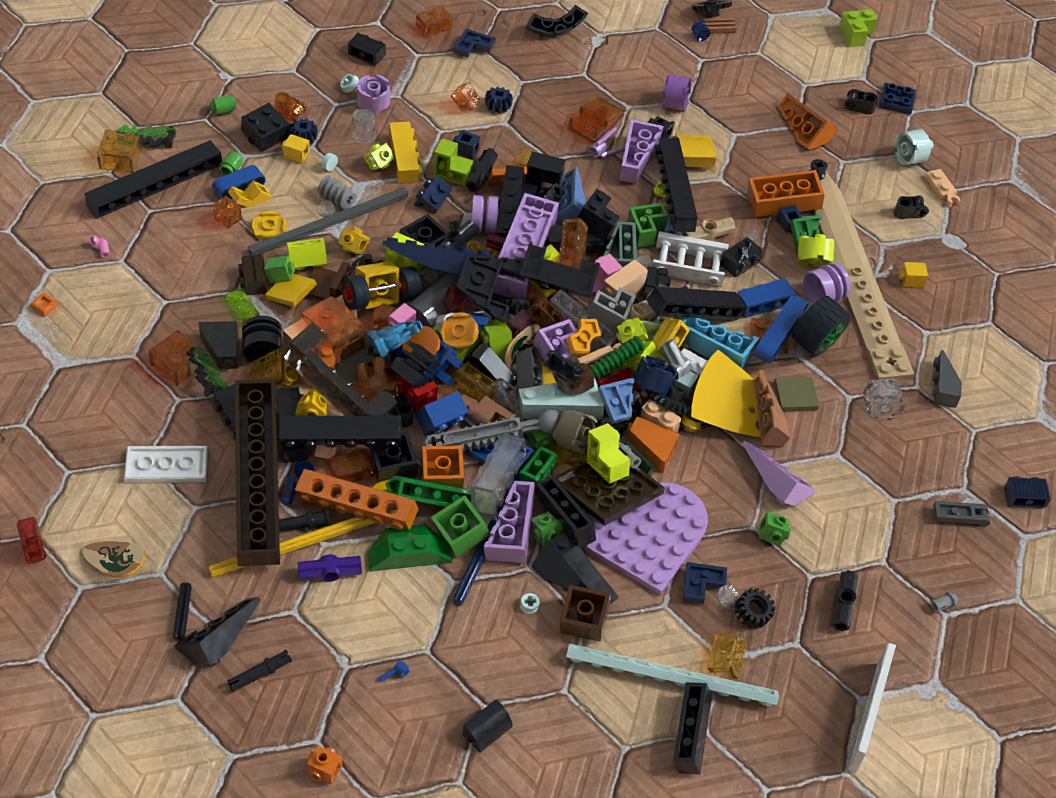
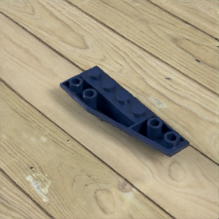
M387 237V240H383L384 246L420 264L455 274H460L466 255L490 256V258H494L488 250L478 249L477 253L472 252V249L467 247H460V250L453 249L454 246L443 245L441 248L435 247L433 243L424 242V245H418L417 241L406 240L405 243L398 242V238Z

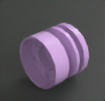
M832 262L821 268L809 271L803 278L805 293L812 304L824 296H830L834 301H838L847 297L851 291L849 276L842 265L837 262Z

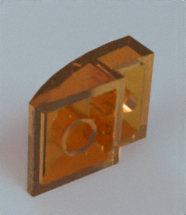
M597 96L580 106L579 112L570 117L567 129L594 144L616 125L625 111Z
M332 296L300 312L301 317L319 341H324L328 347L332 348L333 353L364 337L365 327L346 306Z

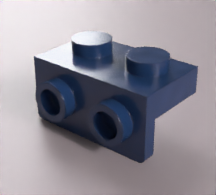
M438 175L432 180L429 178L423 184L425 188L421 189L415 196L417 200L414 205L417 206L422 203L433 213H436L453 188Z

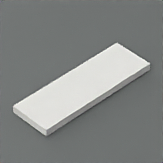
M888 643L877 664L848 771L856 773L866 755L896 645Z

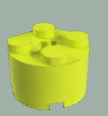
M816 234L815 237H799L798 264L808 266L809 263L813 264V267H822L833 262V239H826V235Z

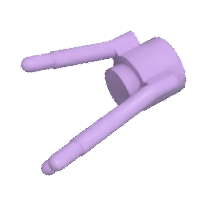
M616 127L611 131L609 130L589 147L593 157L598 158L600 156L603 159L608 155L625 149V147L605 152L607 146L604 141L616 131Z

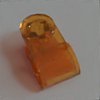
M279 92L275 95V109L290 121L298 120L301 114L307 112L305 103L289 94Z

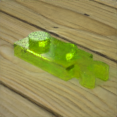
M241 288L224 295L225 301L242 324L251 317L259 316V311Z

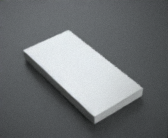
M127 446L124 482H207L208 446Z

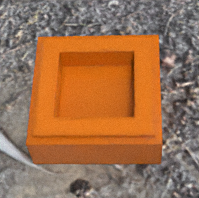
M42 293L30 303V306L45 317L58 306V302Z

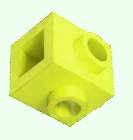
M377 143L370 147L371 151L363 155L371 171L379 168L384 169L391 165L390 161L395 159L387 143L382 145Z
M638 317L633 320H625L621 325L617 326L619 331L617 337L621 344L624 342L628 343V340L633 339L634 336L639 337L642 342L648 340L644 324Z

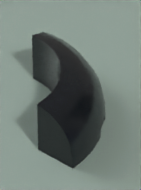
M574 5L567 14L557 19L545 18L533 13L528 19L525 28L541 35H559L577 27L586 18L588 12Z

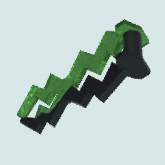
M125 124L115 130L116 138L121 143L127 141L129 145L139 140L143 145L149 143L151 148L160 145L172 148L173 139L176 138L177 133L173 126L167 128L165 125L160 126L156 130L149 125L140 131L135 125L129 129ZM126 131L127 134L123 137L119 135V133ZM148 133H150L153 136V138H155L159 134L162 135V137L158 138L156 141H154V139L151 136H148L145 139L143 136L147 135Z
M196 346L195 348L192 347L186 355L190 356L188 358L189 361L198 366L194 371L198 374L195 379L205 387L204 396L208 397L210 394L228 387L227 382L218 378L221 372L209 366L213 362V360L207 358L210 353ZM194 349L201 354L199 360L197 359L199 354L194 353ZM208 373L211 374L208 379L215 382L214 385L212 382L204 379L205 377H207Z

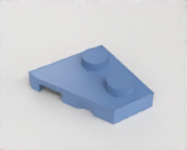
M633 378L602 385L598 388L612 424L629 420L632 416Z

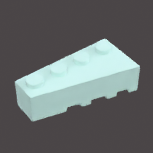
M595 378L594 387L578 395H569L561 392L557 388V383L519 389V406L523 419H537L543 411L553 409L559 412L560 415L564 410H575L594 416L597 420H602L604 405Z

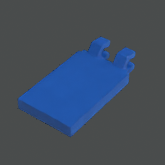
M440 340V348L436 352L435 357L441 364V367L437 368L431 364L430 368L436 372L435 375L427 371L424 375L432 382H437L439 379L450 387L454 380L444 371L450 364L459 371H462L466 365L456 358V351ZM403 344L394 350H390L395 356L406 360L407 356L402 351Z

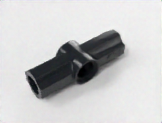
M488 148L484 150L479 160H475L473 163L471 174L465 185L470 192L475 193L479 191L485 180H488L493 165L498 158V154L494 149Z
M468 220L458 230L448 232L444 237L445 240L437 247L442 248L443 245L454 246L453 249L460 250V247H466L465 244L474 238L480 230L473 221Z
M850 570L840 573L837 595L834 602L831 626L841 632L850 629L853 606L856 600L858 575Z

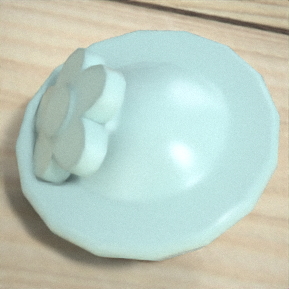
M352 74L345 75L340 82L342 91L345 93L353 91L357 87L358 77Z

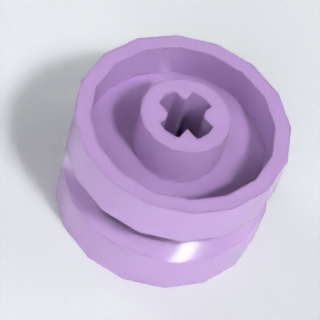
M473 195L472 221L480 230L478 234L482 232V223L485 224V233L487 235L490 232L496 233L499 218L498 197L489 196L487 198V207H483V196Z

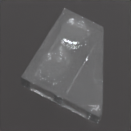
M501 377L495 380V396L505 409L516 415V417H519L520 422L527 421V419H523L521 414L518 389Z

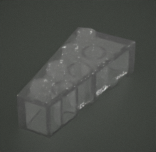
M503 433L500 439L495 442L492 452L487 455L484 465L479 468L475 479L470 482L469 491L471 492L472 505L481 517L496 521L499 515L497 508L504 504L506 488H511L514 473H518L526 455L525 438Z

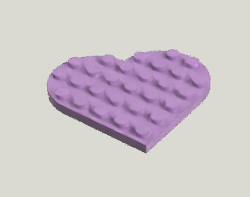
M660 483L665 487L664 494L605 526L583 510L594 523L596 541L583 547V549L660 596L702 540L708 524L707 511L700 498L689 489L673 483Z

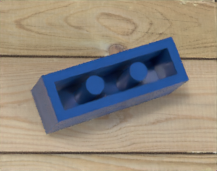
M786 278L774 280L766 284H759L747 289L744 288L737 292L747 306L742 313L744 318L781 309L790 296L796 294Z

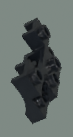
M529 241L519 277L536 282L542 289L557 290V293L567 296L573 293L590 299L600 267L599 262L593 264L582 258L579 269L544 259L547 247L532 245L533 242Z

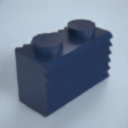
M1014 476L1009 477L1004 486L1007 506L1046 508L1051 500L1046 478H1021Z

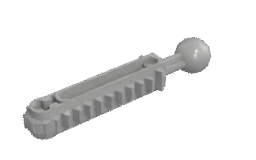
M547 409L540 414L539 418L520 422L519 417L514 418L511 415L508 420L503 418V421L496 420L493 423L488 422V424L484 425L481 423L479 426L473 425L470 428H457L455 431L449 430L446 433L443 431L441 434L434 433L428 435L425 441H423V446H462V453H464L466 449L472 451L475 448H487L489 445L495 446L497 443L501 445L504 442L511 443V440H515L518 443L519 439H523V433L542 430L547 434H553L559 423L560 414L553 409Z

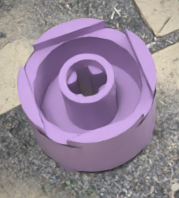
M366 75L359 79L357 83V105L373 115H377L380 111L387 109L390 105L391 87L388 79L381 75H375V77Z

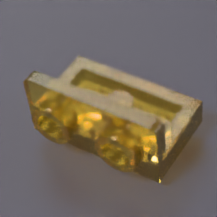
M739 632L715 633L707 666L710 673L730 672L734 679H738L739 673L743 668V656L747 651L746 641L743 640Z

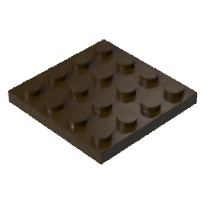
M587 460L555 476L574 501L603 526L661 496L665 491L664 486L639 467L633 469L630 466L629 476L610 484L587 463Z

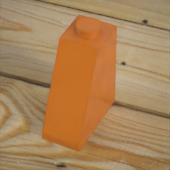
M637 416L634 423L630 422L626 433L629 434L627 442L659 472L663 473L677 447L680 434Z

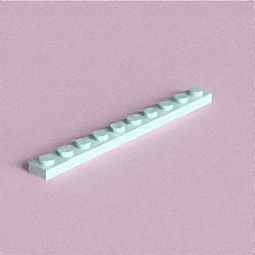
M569 644L566 657L576 663L590 662L595 667H612V670L616 672L629 671L638 677H645L647 675L654 677L655 680L660 682L669 680L682 687H685L686 682L707 683L710 690L717 691V694L721 696L735 695L740 700H757L765 706L777 705L779 700V694L776 690L574 644Z

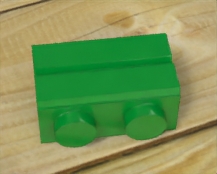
M539 447L519 473V481L534 482L535 494H537L536 483L549 477L556 469L557 454L544 447Z

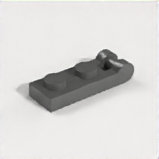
M935 501L933 504L936 522L978 524L981 527L990 525V518L987 516L988 506L986 504Z

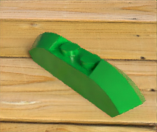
M394 476L385 483L389 493L419 502L447 507L465 495L476 511L481 504L480 492L402 476Z

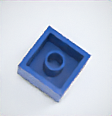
M459 391L425 405L415 417L424 435L427 436L434 433L440 434L447 427L451 429L459 425V422L465 419L464 416L469 411Z

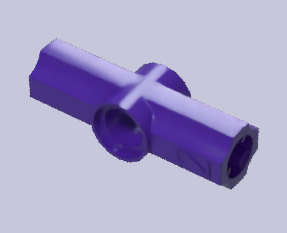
M328 554L322 556L319 560L297 562L299 581L322 579L325 582H333L341 576L362 575L360 556L338 558L336 555Z

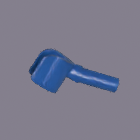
M399 661L391 671L378 678L381 682L397 673L401 677H405L409 673V667L404 662Z

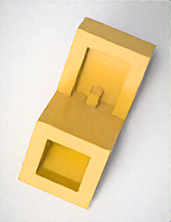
M252 181L244 191L233 186L228 190L235 203L245 207H250L272 198L265 185Z

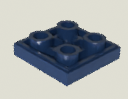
M884 82L879 108L911 115L916 90Z

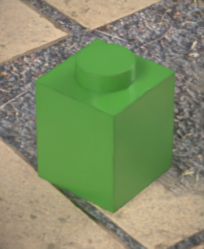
M285 255L268 258L264 271L270 284L291 281L292 275L295 272V266L290 261L289 256Z

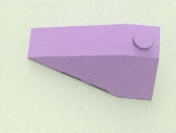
M747 441L742 443L769 490L776 496V501L782 505L787 503L794 506L815 494L817 490L799 476L796 477L788 472V468L773 461L774 459L756 445Z

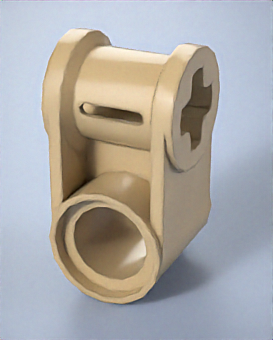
M644 300L632 305L626 320H633L638 317L640 320L654 322L658 316L648 305V302Z

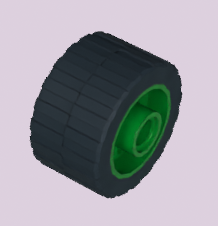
M824 296L817 300L803 314L793 328L791 336L812 356H820L845 331L851 321V314L830 296Z

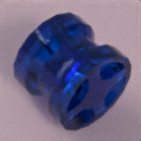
M697 21L691 28L698 41L708 39L711 34L704 21Z

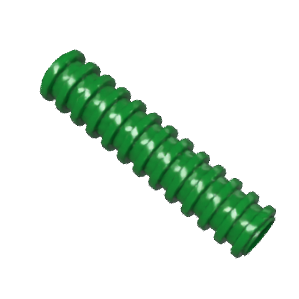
M634 336L633 339L628 340V343L624 342L623 346L620 345L618 349L615 348L614 352L610 351L609 355H604L603 359L599 358V361H595L594 365L590 364L589 369L595 375V379L599 380L600 376H605V373L614 370L615 366L619 367L620 363L623 364L625 360H630V357H634L635 353L639 354L640 350L644 351V344L639 337Z

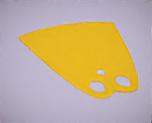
M717 350L708 360L699 377L693 396L691 417L725 430L760 437V431L755 425L758 421L753 378L724 353ZM749 408H754L755 413H751Z

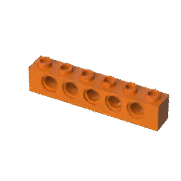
M307 469L303 470L295 488L299 499L305 503H317L322 508L331 507L343 514L347 512L354 514L360 519L369 518L377 524L383 525L386 523L398 530H410L418 512L415 500ZM396 510L394 513L389 514L390 511Z

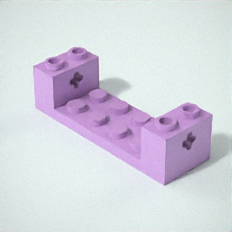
M524 193L498 258L524 259L529 241L533 242L532 245L543 248L551 226L556 223L559 203ZM500 270L493 293L508 298L514 297L526 300L531 280Z

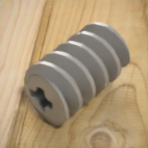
M331 175L324 176L318 187L320 196L335 203L343 210L350 208L357 197L353 193L352 188L342 185L340 181L337 182Z

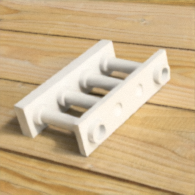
M659 231L656 249H661L659 260L654 259L652 267L667 268L668 276H671V278L721 287L725 272L719 271L720 260L723 252L728 250L729 244ZM668 251L678 252L677 263L666 262ZM685 254L696 256L694 267L684 265ZM703 257L713 259L712 270L701 268Z

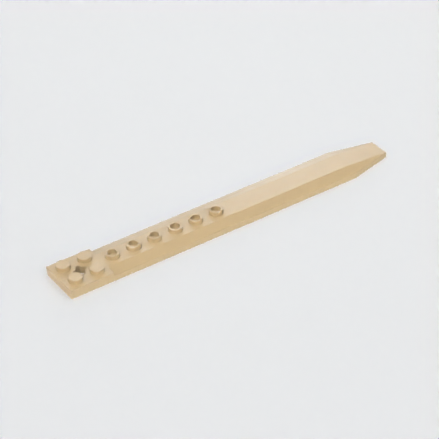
M825 171V178L820 180L825 193L823 208L813 210L814 215L822 214V220L819 221L821 233L826 235V239L834 240L833 262L842 265L849 276L851 291L846 299L878 382L913 379L914 371L904 346L901 345L843 195Z

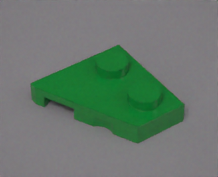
M822 214L790 220L797 255L800 236L815 237L816 234H819L818 226L819 221L822 220Z

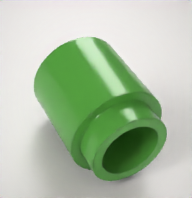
M226 95L212 98V102H210L211 111L215 112L216 115L232 112L236 109L234 96Z
M230 151L220 163V172L225 176L237 171L243 164L242 156L238 152Z

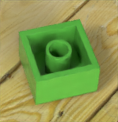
M465 495L431 517L437 531L456 557H459L490 536L486 523Z

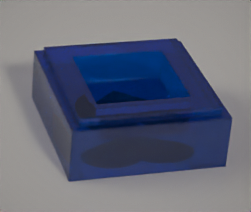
M288 475L283 490L284 503L291 504L296 488L295 476Z

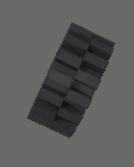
M749 588L748 591H744L735 603V614L739 613L737 619L742 618L743 621L741 623L743 625L748 623V628H751L753 625L754 629H758L759 626L760 628L763 627L775 614V606H772L775 603L774 600H769L770 594L764 595L766 591L762 590L759 592V588L754 590ZM749 602L757 604L761 609V614L752 612L748 606Z

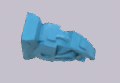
M404 321L396 323L392 327H383L379 331H369L367 335L377 353L384 357L388 351L400 347L410 339L412 334L418 333L419 329H422L423 326L420 321Z

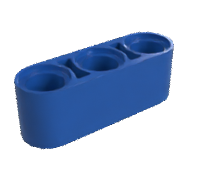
M250 165L216 179L212 184V188L221 200L227 201L232 199L228 193L232 186L244 191L252 181L264 185L266 178L257 166Z

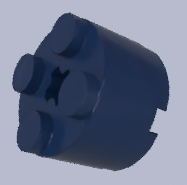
M646 355V358L642 356L633 379L638 383L637 387L643 391L652 390L657 395L665 397L674 381L677 369L673 365L669 368L665 365L666 361L660 358Z

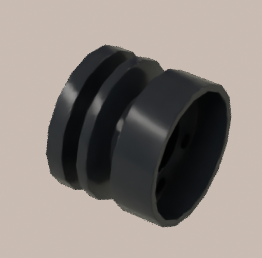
M255 316L243 323L242 356L247 362L257 366H268L280 360L282 357V327L278 320L269 316Z
M409 340L407 345L413 349L410 353L403 348L402 351L407 356L406 360L397 356L389 367L413 386L420 388L429 382L428 378L424 375L426 371L433 375L436 373L430 368V365L433 364L440 368L441 364L435 355L420 344Z

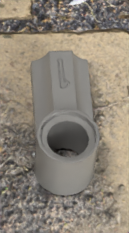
M674 339L660 345L659 348L668 367L670 368L673 365L677 369L674 380H678L692 370L690 360L682 355Z

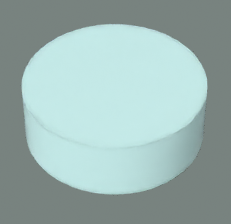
M332 153L326 154L322 160V167L327 171H332L338 163V157Z

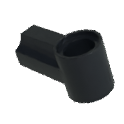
M392 389L388 391L384 396L385 403L394 416H401L403 428L411 426L413 424V406L405 401L399 390Z

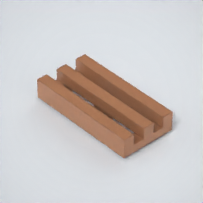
M734 18L703 19L705 33H735L737 31Z

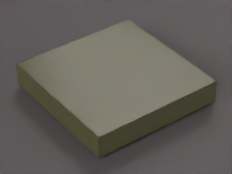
M812 377L775 378L774 383L782 411L818 410L819 403Z

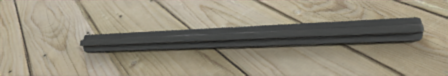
M405 187L255 243L248 246V252L251 256L260 254L287 242L297 240L408 197V190Z

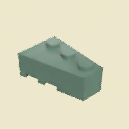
M618 221L604 253V256L611 254L622 267L633 260L637 261L635 222Z

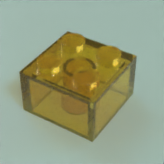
M105 130L97 151L99 169L133 173L142 152L140 134Z

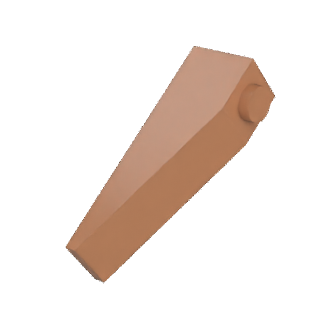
M759 370L753 378L761 446L784 447L787 441L790 440L791 430L788 429L787 419L763 370Z

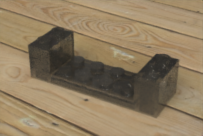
M311 323L291 340L283 359L344 416L391 415L398 403L391 393L383 389L370 402H366L365 398L352 389L346 380H343L332 367L323 362L318 353L326 335L320 327H316Z

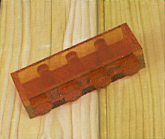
M581 218L563 219L559 263L579 269L586 252L588 226Z

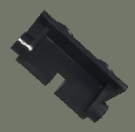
M549 350L547 353L549 359L543 364L573 384L586 373V370L582 369L580 364H575L571 360L566 359L557 350Z

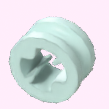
M532 593L523 595L520 602L522 612L526 614L535 613L538 610L539 598ZM527 601H532L531 604L533 603V606H528Z

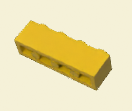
M410 122L389 123V137L392 153L395 158L394 164L398 183L419 182V175H422L421 164H418L420 159L419 152H416L417 141L413 140L415 139L414 128H411Z

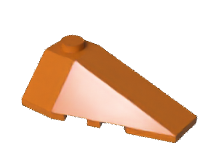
M788 93L778 105L797 142L808 150L827 144L838 130Z

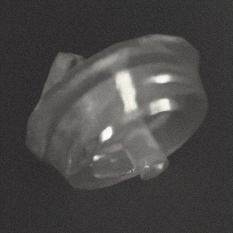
M730 585L720 587L716 595L718 605L727 610L736 608L735 603L739 598L737 590Z

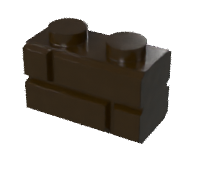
M263 255L242 256V264H238L239 275H243V277H240V287L244 288L246 296L266 294L267 281Z

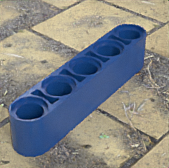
M792 294L759 342L753 356L771 364L792 333L796 323L805 313L809 302Z

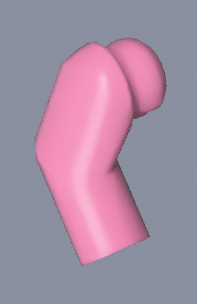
M95 235L89 237V244L93 248L100 250L102 258H108L110 256L108 242Z

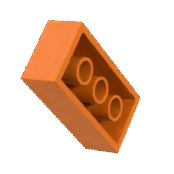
M816 170L749 178L747 194L755 217L776 215L779 213L780 208L794 205L799 212L823 208L825 193Z

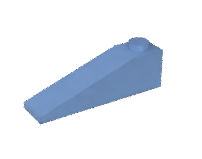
M575 167L562 176L559 184L563 195L558 201L559 206L555 225L579 224L575 221L586 200L579 171Z

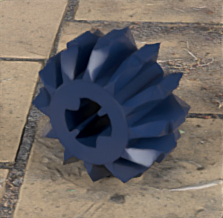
M491 87L485 94L484 102L488 110H493V113L507 112L508 109H511L513 97L510 90H505L504 87Z
M300 118L299 121L294 120L290 124L289 136L292 134L307 139L309 144H313V141L317 140L318 128L314 121H309L308 118L305 120Z

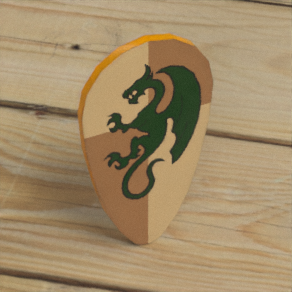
M96 542L86 545L82 549L83 556L90 565L102 573L115 578H122L135 573L145 561L143 548L129 542Z

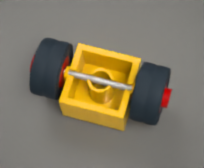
M389 261L356 267L355 276L346 277L342 281V296L349 310L369 309L399 303V299L403 301L415 299L421 294V279L416 268L413 266L398 268Z

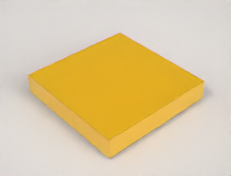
M293 274L291 281L276 283L265 296L267 300L295 307L317 283L315 279Z

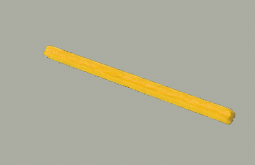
M396 510L390 511L389 514L394 513ZM354 517L280 542V555L374 524L375 522L369 518L360 519ZM236 556L210 565L209 572L212 577H216L245 566H238Z

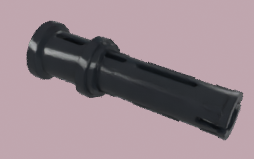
M326 508L324 511L314 513L308 511L306 515L279 519V532L305 527L314 529L316 526H330L329 510Z

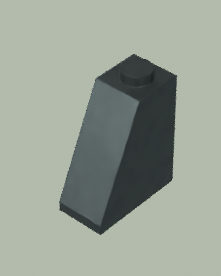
M237 321L199 322L200 338L218 369L238 368Z

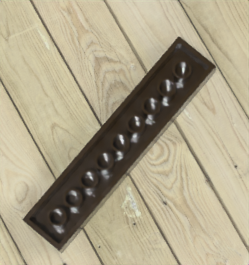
M275 379L235 380L238 566L280 565Z

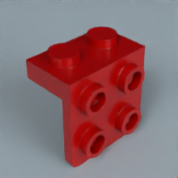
M397 375L398 385L396 388L404 396L406 402L413 406L415 415L425 405L437 401L438 386L434 381L417 389L402 376Z

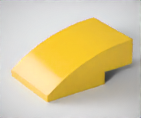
M675 134V138L680 140L686 167H715L716 152L713 141L708 134Z

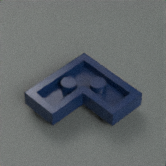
M466 29L454 46L453 53L469 57L474 48L490 53L496 43V38Z
M686 562L683 601L704 604L706 587L725 589L727 567Z

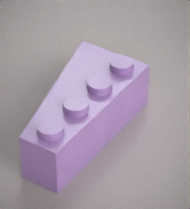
M631 119L619 180L636 183L655 151V146L659 143L664 126Z
M514 481L505 500V505L498 515L495 527L493 526L490 532L489 540L484 545L485 560L526 563L532 525L531 519L533 518L535 503L534 482Z

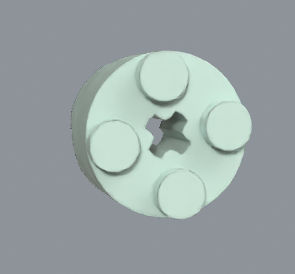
M923 129L900 133L894 141V147H897L895 156L902 165L926 162L934 147L933 141L929 139Z

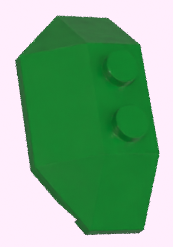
M426 524L412 525L410 530L385 528L367 552L370 572L452 562L450 548L446 541Z

